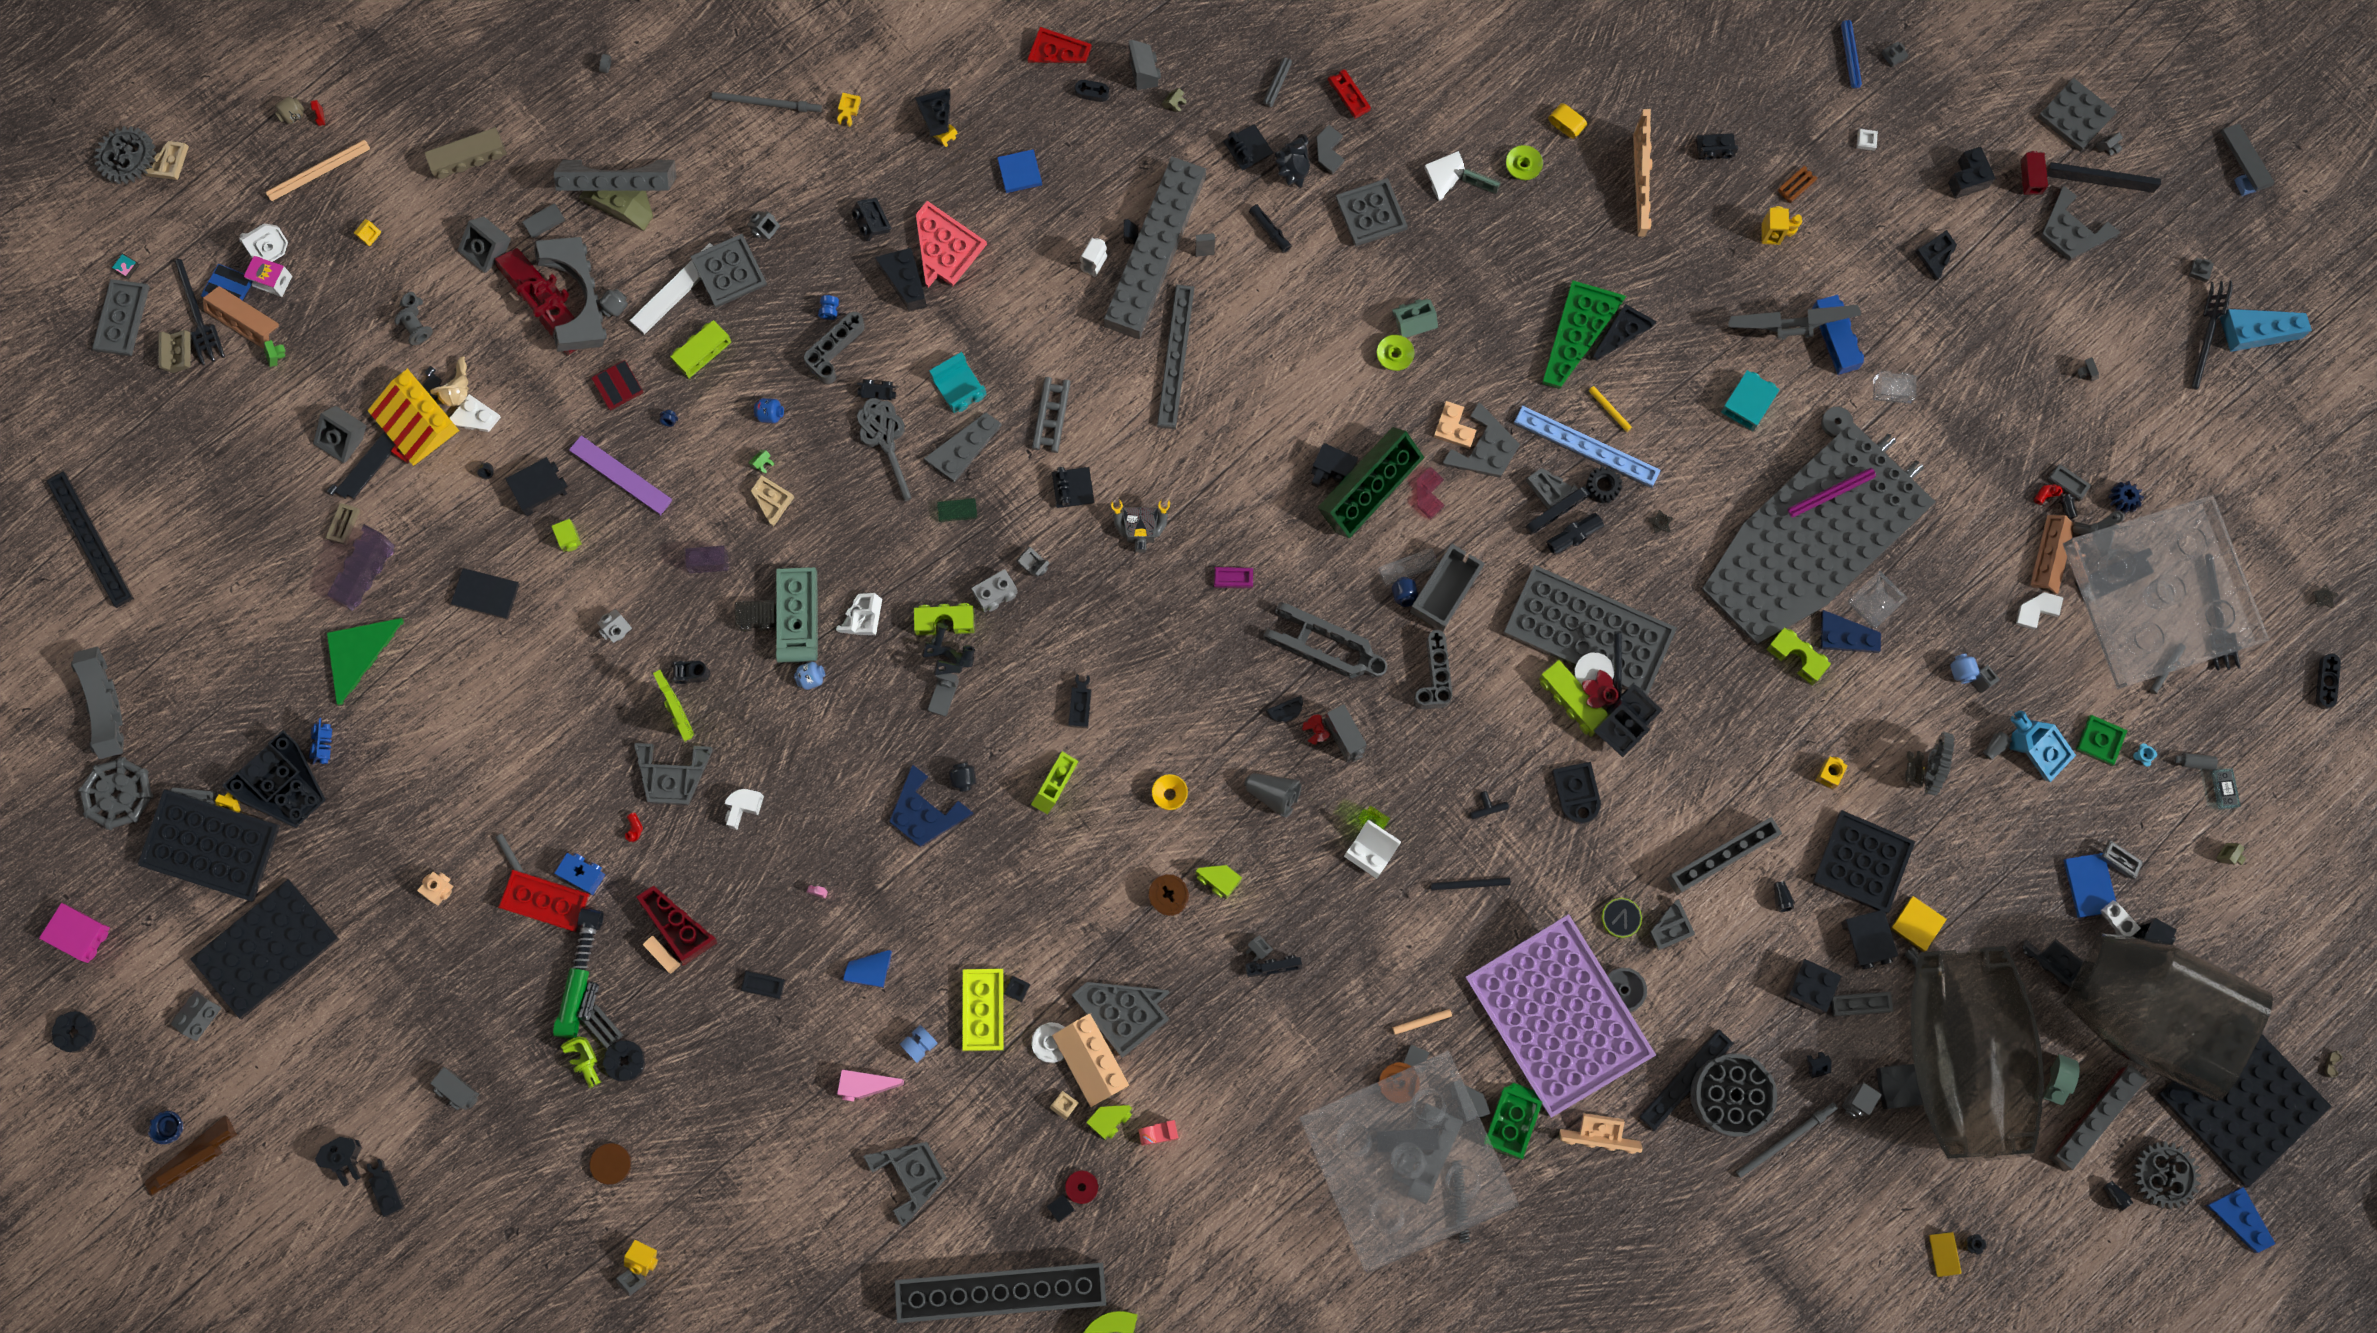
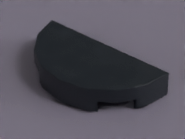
M1302 695L1266 709V713L1276 722H1291L1302 711Z

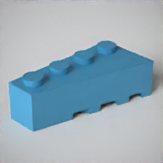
M2228 309L2226 315L2220 317L2230 352L2302 339L2312 331L2306 313Z

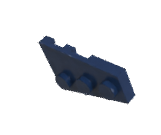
M1821 611V649L1879 653L1881 651V632L1828 611Z

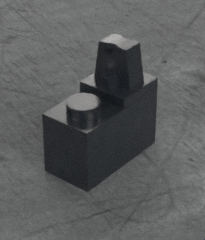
M1323 443L1312 467L1311 474L1315 476L1311 485L1319 488L1322 479L1327 480L1330 476L1340 483L1357 465L1358 457Z

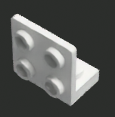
M1367 820L1344 857L1377 879L1401 841L1370 820Z

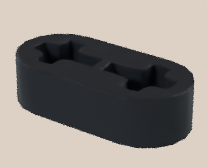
M1079 80L1075 84V93L1081 99L1104 102L1109 98V87L1100 82ZM1085 86L1086 89L1084 90V92H1081L1080 89H1082V87ZM1100 90H1104V93H1102V95H1099L1098 93L1100 92Z

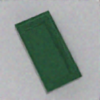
M975 498L937 502L939 522L978 518Z

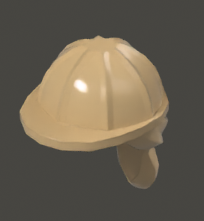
M464 356L460 357L457 362L455 378L441 387L430 390L431 394L437 395L439 400L447 406H458L467 397L469 387L467 386V365Z

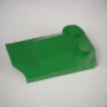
M1516 1083L1503 1088L1488 1133L1485 1136L1484 1146L1511 1158L1523 1160L1542 1105V1101L1539 1100L1534 1090Z

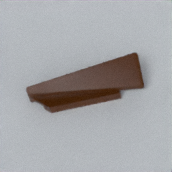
M227 1116L222 1117L145 1181L144 1184L150 1196L155 1195L223 1153L219 1146L237 1135Z

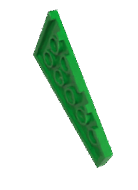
M1572 280L1542 384L1561 389L1627 296Z

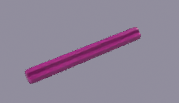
M1869 468L1787 509L1788 514L1791 518L1800 515L1875 478L1876 473L1873 468Z

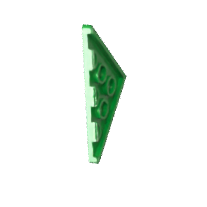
M403 618L327 633L338 706L344 703L345 698L354 690L367 669H370L382 649L394 637V633L400 625H403Z

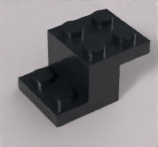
M1633 682L1618 697V700L1606 709L1607 716L1594 728V732L1620 756L1624 757L1650 731L1649 723L1663 709Z

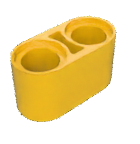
M1560 103L1548 117L1553 126L1571 139H1575L1587 126L1586 120L1564 103Z

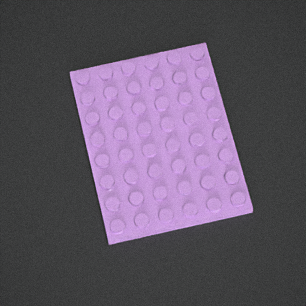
M1569 914L1466 976V979L1551 1118L1656 1056V1053Z

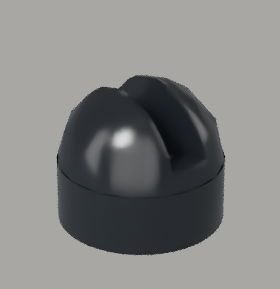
M489 462L481 463L477 471L478 476L483 479H490L494 472L493 466Z

